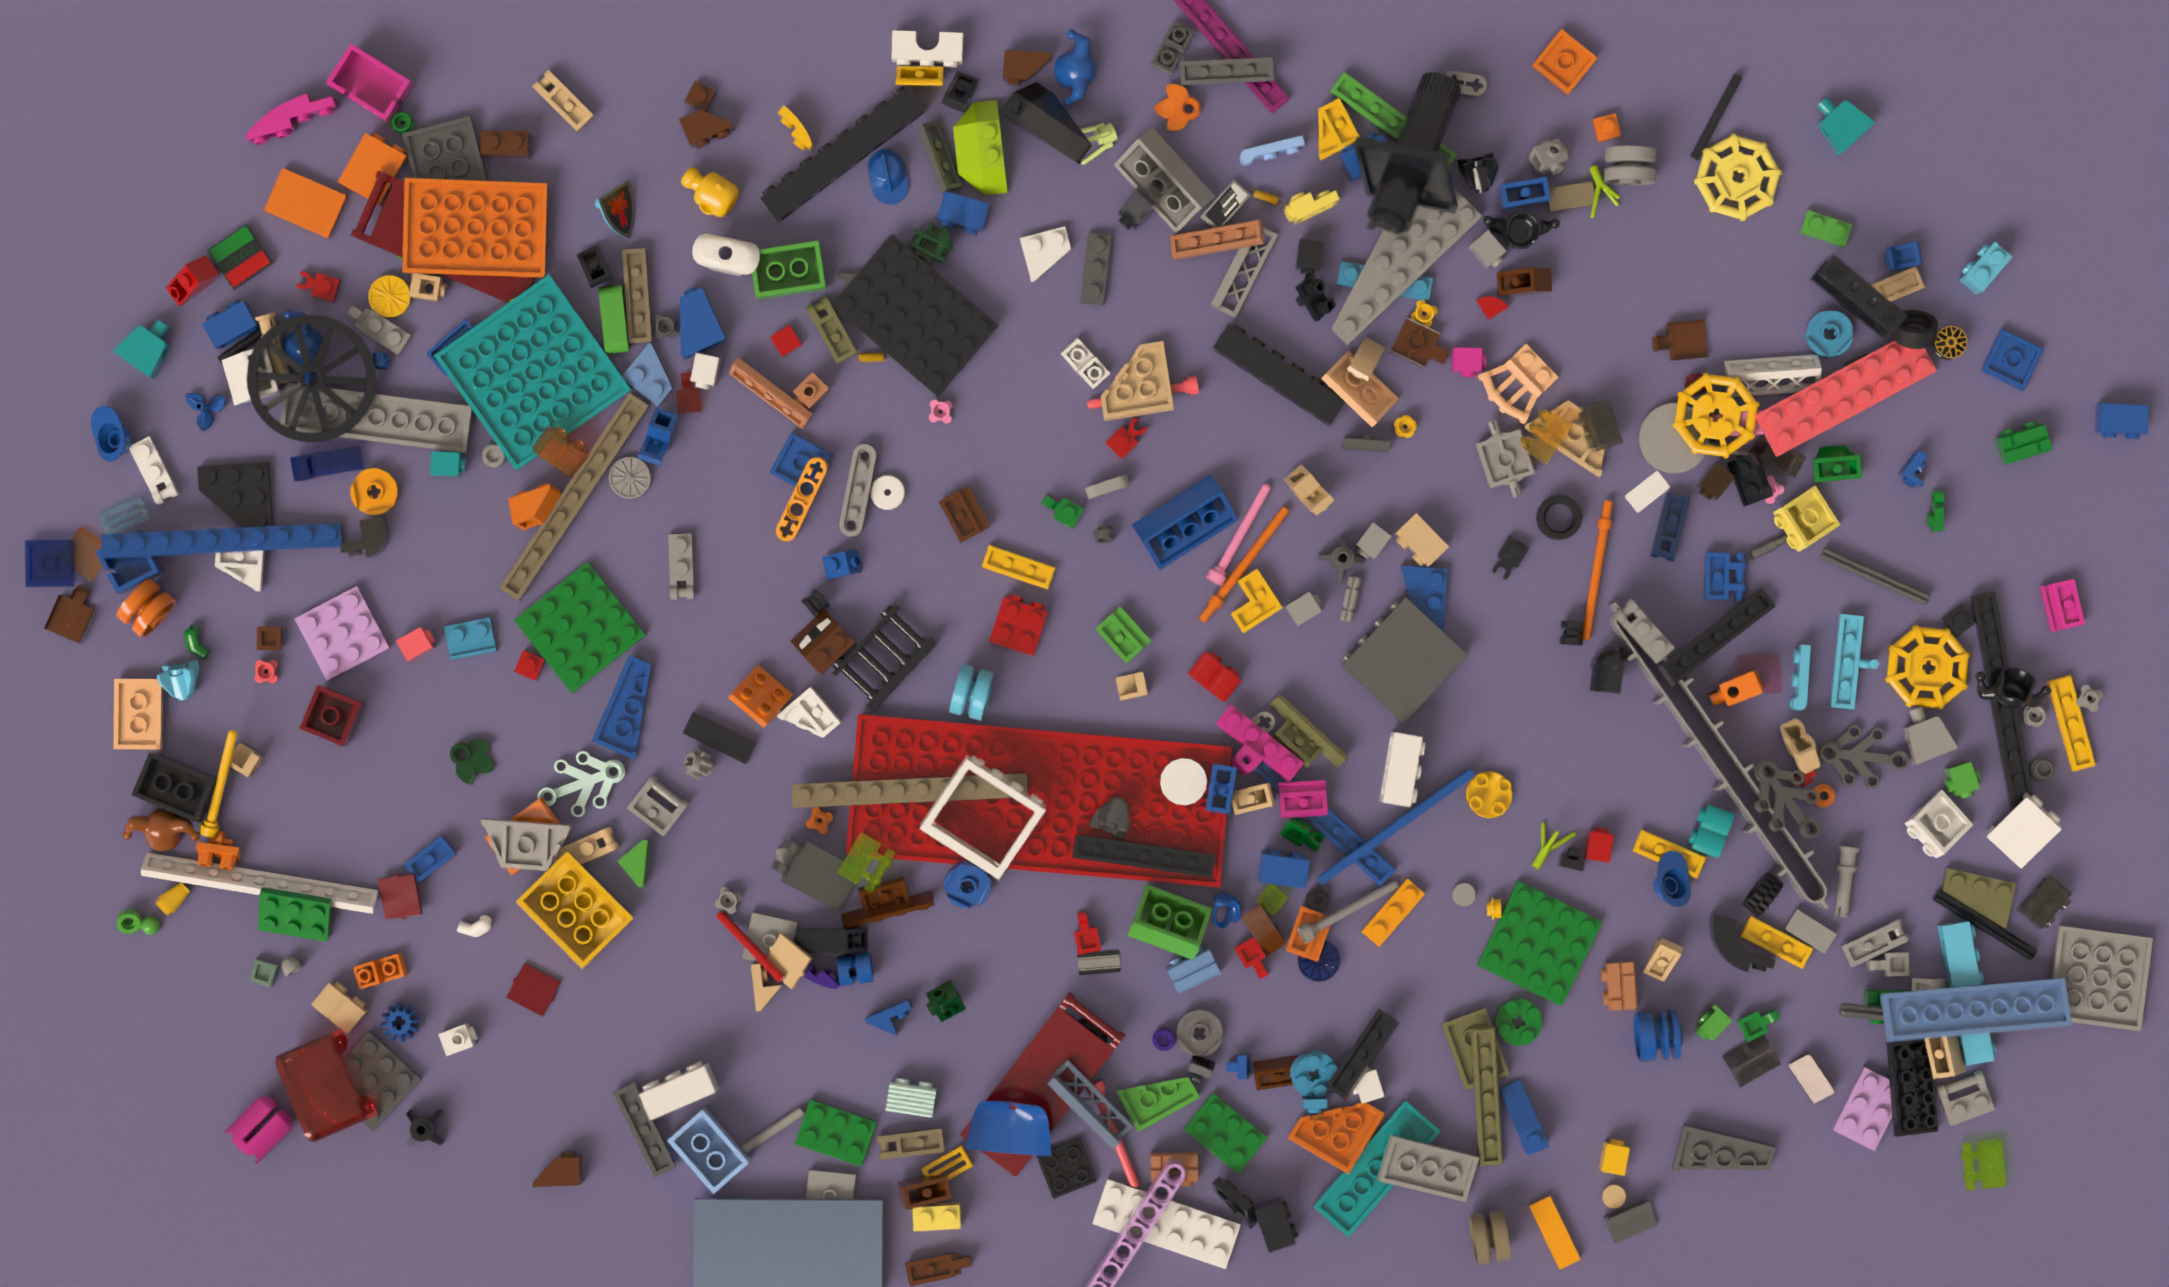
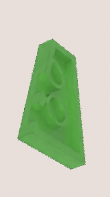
M1189 1077L1116 1091L1138 1132L1200 1098Z

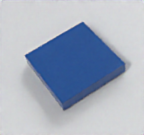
M2000 329L1980 371L2020 391H2024L2044 348L2005 329Z
M791 432L769 473L796 487L810 459L819 456L829 463L833 454ZM821 463L812 464L811 466L814 468L812 475L806 474L805 477L813 478L818 483L819 479L814 477L817 472L823 471L820 467ZM804 482L801 485V491L809 495L812 494L814 490L813 485L809 482Z

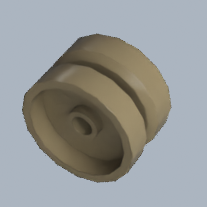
M1497 1209L1489 1212V1226H1487L1485 1217L1481 1212L1469 1214L1470 1233L1477 1265L1490 1264L1491 1248H1493L1495 1259L1498 1262L1511 1261L1510 1236L1503 1210Z

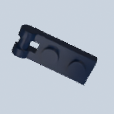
M1666 493L1654 543L1650 552L1651 557L1658 558L1660 556L1666 558V561L1674 562L1690 498ZM1662 540L1670 542L1669 549L1661 547Z

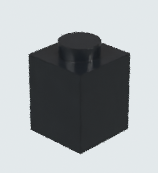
M1306 239L1299 240L1295 269L1300 270V274L1313 273L1314 275V272H1319L1323 242Z

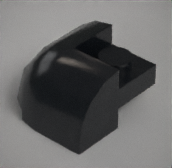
M1623 647L1605 648L1592 658L1589 667L1592 668L1590 691L1621 694L1624 661H1619L1620 653L1624 651Z

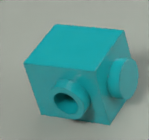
M431 451L430 475L462 477V472L466 471V458H463L462 453Z

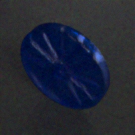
M1326 940L1318 962L1298 956V966L1301 973L1312 981L1321 982L1330 979L1336 974L1340 965L1338 950L1332 943Z

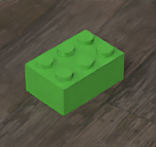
M819 241L759 250L760 260L757 268L752 272L757 300L827 290Z
M1146 884L1127 936L1194 960L1200 948L1212 908Z

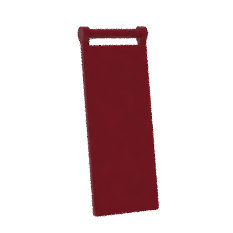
M377 171L375 176L377 180L357 227L352 230L350 236L403 258L404 181ZM388 182L392 184L390 192L371 236L366 235L364 232L384 185ZM441 274L506 303L528 290L534 277Z
M1070 992L986 1100L1041 1107L1047 1115L1050 1133L1070 1106L1047 1084L1048 1077L1069 1059L1091 1081L1126 1035L1122 1031H1116L1074 999L1075 996ZM1067 1006H1070L1112 1038L1111 1043L1107 1044L1064 1010ZM1068 1067L1059 1075L1064 1082H1075V1074ZM1077 1086L1078 1096L1086 1086ZM1009 1106L1010 1109H1017V1106ZM971 1121L961 1132V1136L965 1140L968 1137ZM981 1151L1014 1177L1020 1173L1033 1156Z

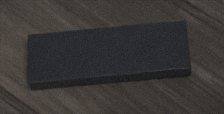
M694 712L683 731V734L744 764L747 763L756 745L755 742Z

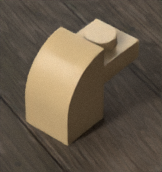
M1302 465L1298 466L1283 479L1306 508L1316 516L1325 511L1335 501Z

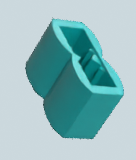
M1709 804L1705 808L1701 807L1696 818L1699 821L1697 830H1692L1688 840L1691 843L1690 849L1719 858L1735 814Z

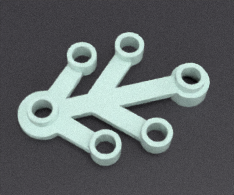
M580 751L576 755L578 764H588L600 770V772L591 775L569 765L566 760H557L554 764V769L557 773H565L579 780L556 789L543 788L539 791L537 798L542 797L546 804L551 806L555 804L557 798L582 789L576 804L571 807L573 816L582 817L586 812L585 805L595 783L604 780L599 795L593 799V805L598 809L605 808L613 783L621 781L625 776V767L620 761L609 760L605 763L591 757L587 751ZM582 753L588 757L584 763L579 760V756ZM559 762L565 763V770L560 771L557 768ZM611 767L617 768L618 773L616 776L610 774ZM547 792L552 794L550 801L544 799V794ZM598 797H602L604 799V804L602 806H598L596 804V800ZM576 806L582 807L583 811L580 815L574 812Z

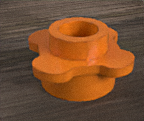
M814 807L811 810L812 815L810 819L806 821V826L809 829L814 828L818 830L820 834H825L828 831L827 826L829 822L833 820V815L830 812L825 813L821 811L819 807ZM819 818L822 820L821 823L817 822Z

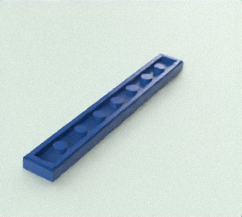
M1243 758V761L1248 764V761ZM1262 761L1254 769L1278 793V783L1288 782ZM1294 776L1290 782L1300 781ZM1329 807L1328 815L1305 817L1345 855H1348L1366 842ZM1374 849L1354 862L1380 887L1396 870Z
M1471 769L1465 770L1318 875L1317 881L1320 885L1325 884L1476 775Z

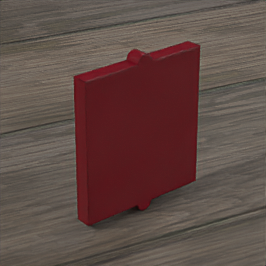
M395 874L393 877L378 879L385 919L400 917L405 919L407 916L423 914L415 874L402 876Z
M524 963L517 978L513 979L514 983L506 998L543 1017L550 1002L554 1001L553 996L561 982Z

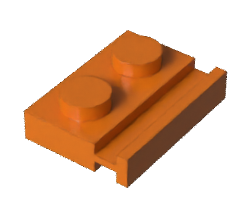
M1301 906L1285 951L1318 962L1330 926L1317 932L1318 935L1315 936V939L1307 944L1299 936L1297 927L1304 923L1314 924L1327 917V915Z

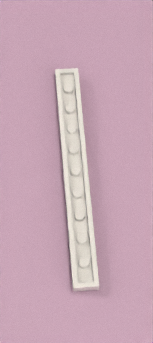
M148 852L141 867V876L260 895L261 888L266 887L332 898L331 907L371 914L374 912L379 897V890L234 867L233 871L221 869L220 864L212 863L210 868L200 867L197 860Z

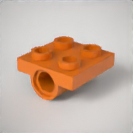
M757 665L728 698L765 728L792 698L793 694L762 667Z

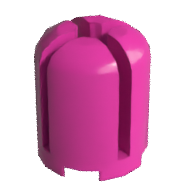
M267 1096L258 1097L224 1131V1134L230 1132L234 1136L231 1141L245 1155L253 1154L258 1159L255 1162L256 1164L262 1161L293 1126L289 1113L285 1109H281L249 1142L247 1141L280 1106L274 1099Z

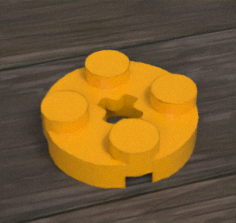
M370 468L357 475L351 485L350 495L354 505L362 512L369 515H382L396 505L399 489L396 480L390 473L381 469ZM373 485H376V488L381 490L378 498L375 499L373 495L368 494V491L372 490Z

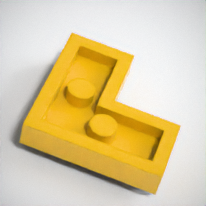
M1258 569L1237 581L1250 602L1231 613L1242 633H1245L1283 608Z

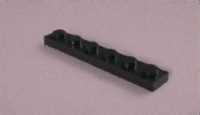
M1763 588L1758 589L1659 665L1658 669L1671 686L1675 685L1776 606Z
M1075 834L1072 858L1212 878L1215 854Z

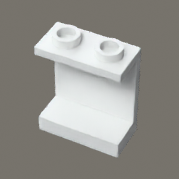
M2027 792L2023 795V800L1996 827L1992 825L1986 831L1987 838L2020 868L2024 867L2062 830L2059 823L2061 819L2053 811L2048 813L2042 807L2044 805L2043 802L2036 795L2030 796Z

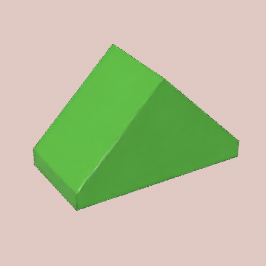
M649 839L642 840L618 860V863L638 887L646 886Z

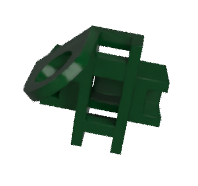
M930 222L926 233L914 229L913 232L915 234L911 242L908 241L907 245L917 250L915 254L929 266L933 259L944 263L950 250L954 249L946 225L940 229Z

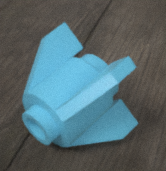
M193 659L185 664L173 666L168 664L162 665L163 672L157 674L159 684L172 697L178 698V700L191 698V694L196 691L195 686L200 669L198 660Z

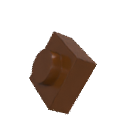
M694 81L684 102L707 112L716 91Z
M257 626V650H282L283 627Z

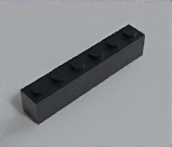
M1237 324L1233 326L1227 325L1212 350L1327 426L1331 425L1345 404V401L1333 389L1329 391L1323 387L1324 382L1313 375L1309 378L1303 374L1305 370L1293 362L1290 365L1285 362V356L1273 349L1270 352L1265 349L1264 346L1266 344L1256 337L1250 339L1244 335L1246 331Z

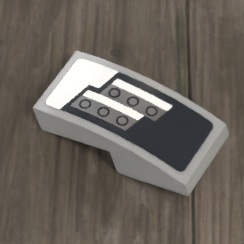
M1233 180L1202 214L1201 218L1212 228L1225 226L1251 195Z

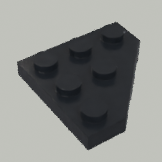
M269 462L197 467L199 491L242 528L274 526Z

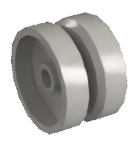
M1613 146L1605 148L1604 161L1617 166H1610L1604 170V182L1624 186L1655 184L1656 170L1647 166L1656 162L1657 149L1644 146Z

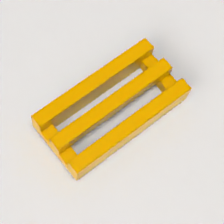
M961 1145L922 1167L921 1170L925 1176H935L965 1160V1165L947 1175L948 1180L971 1168L973 1163ZM957 1153H961L962 1156L929 1174V1169Z

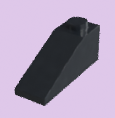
M1138 186L1118 212V215L1121 217L1119 222L1126 229L1132 228L1136 231L1154 212L1156 202Z

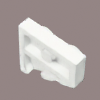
M812 686L777 715L779 719L791 722L804 730L807 729L822 738L842 722Z

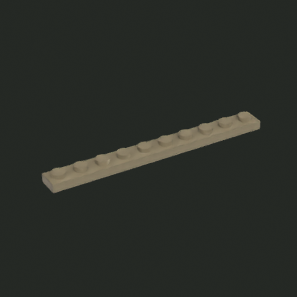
M631 393L627 395L559 497L545 523L541 524L499 587L501 590L516 600H521L649 408V405Z
M1027 773L1004 774V779L1010 783L1016 781L1025 788L1023 791L1028 794ZM963 776L947 801L1013 797L981 776ZM951 777L792 784L793 808L936 801Z

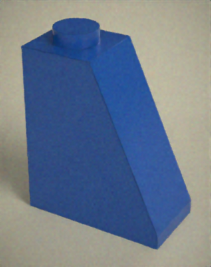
M697 286L685 290V295L680 297L681 356L684 360L695 356L696 353H701L727 341L702 287L697 289Z

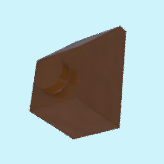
M1005 50L1003 81H1007V85L1021 86V83H1027L1051 62L1052 53Z
M1531 267L1497 272L1498 296L1552 292L1551 268Z
M575 1151L561 1152V1155L557 1156L534 1180L533 1187L581 1185L583 1183L582 1155H576Z
M947 1175L918 1176L897 1182L901 1203L906 1210L952 1199Z

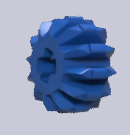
M397 1002L396 1009L391 1005L387 1007L390 1014L382 1013L381 1016L387 1019V1021L381 1022L380 1026H388V1029L383 1034L386 1036L392 1032L391 1041H395L399 1035L400 1042H405L406 1036L409 1039L414 1038L412 1031L418 1032L420 1030L414 1023L421 1022V1018L413 1017V1015L417 1014V1009L409 1012L411 1004L407 1003L402 1008L401 1002ZM400 1016L402 1017L401 1020L405 1019L406 1021L402 1028H399L400 1024L396 1025V1020Z

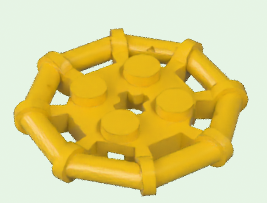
M1705 372L1703 376L1683 391L1678 392L1675 422L1672 425L1673 429L1678 431L1690 447L1691 453L1695 455L1699 453L1721 456L1726 459L1749 440H1754L1756 414L1760 404L1756 402L1741 382L1740 377L1712 375ZM1712 384L1730 387L1727 393L1713 391ZM1702 387H1706L1707 393L1697 401L1690 397ZM1735 390L1744 400L1745 405L1739 407L1731 395ZM1688 402L1694 405L1692 419L1684 420ZM1715 409H1719V413L1723 414V418H1719L1717 422H1713V418L1709 417L1710 412H1714ZM1748 411L1746 427H1740L1741 412ZM1692 424L1701 434L1697 441L1686 427ZM1737 430L1742 434L1727 445L1725 438ZM1706 438L1720 440L1721 447L1703 444Z
M1914 625L1903 637L1893 645H1889L1888 671L1885 680L1886 683L1889 682L1903 699L1905 706L1909 708L1911 706H1922L1941 710L1955 696L1967 689L1968 662L1971 655L1970 652L1967 653L1952 635L1951 629L1947 627L1939 629ZM1923 636L1939 638L1938 643L1926 644L1924 643ZM1916 640L1918 645L1911 649L1909 653L1902 650L1911 641ZM1947 642L1957 655L1953 657L1948 655L1943 648L1944 644ZM1898 656L1905 658L1903 673H1897ZM1927 661H1930V664L1934 666V670H1931L1929 674H1926V671L1922 669V666ZM1953 662H1959L1957 678L1952 677ZM1907 679L1908 683L1914 687L1911 693L1908 692L1899 680ZM1950 682L1954 685L1941 696L1939 689L1944 684ZM1920 690L1933 692V698L1917 696Z

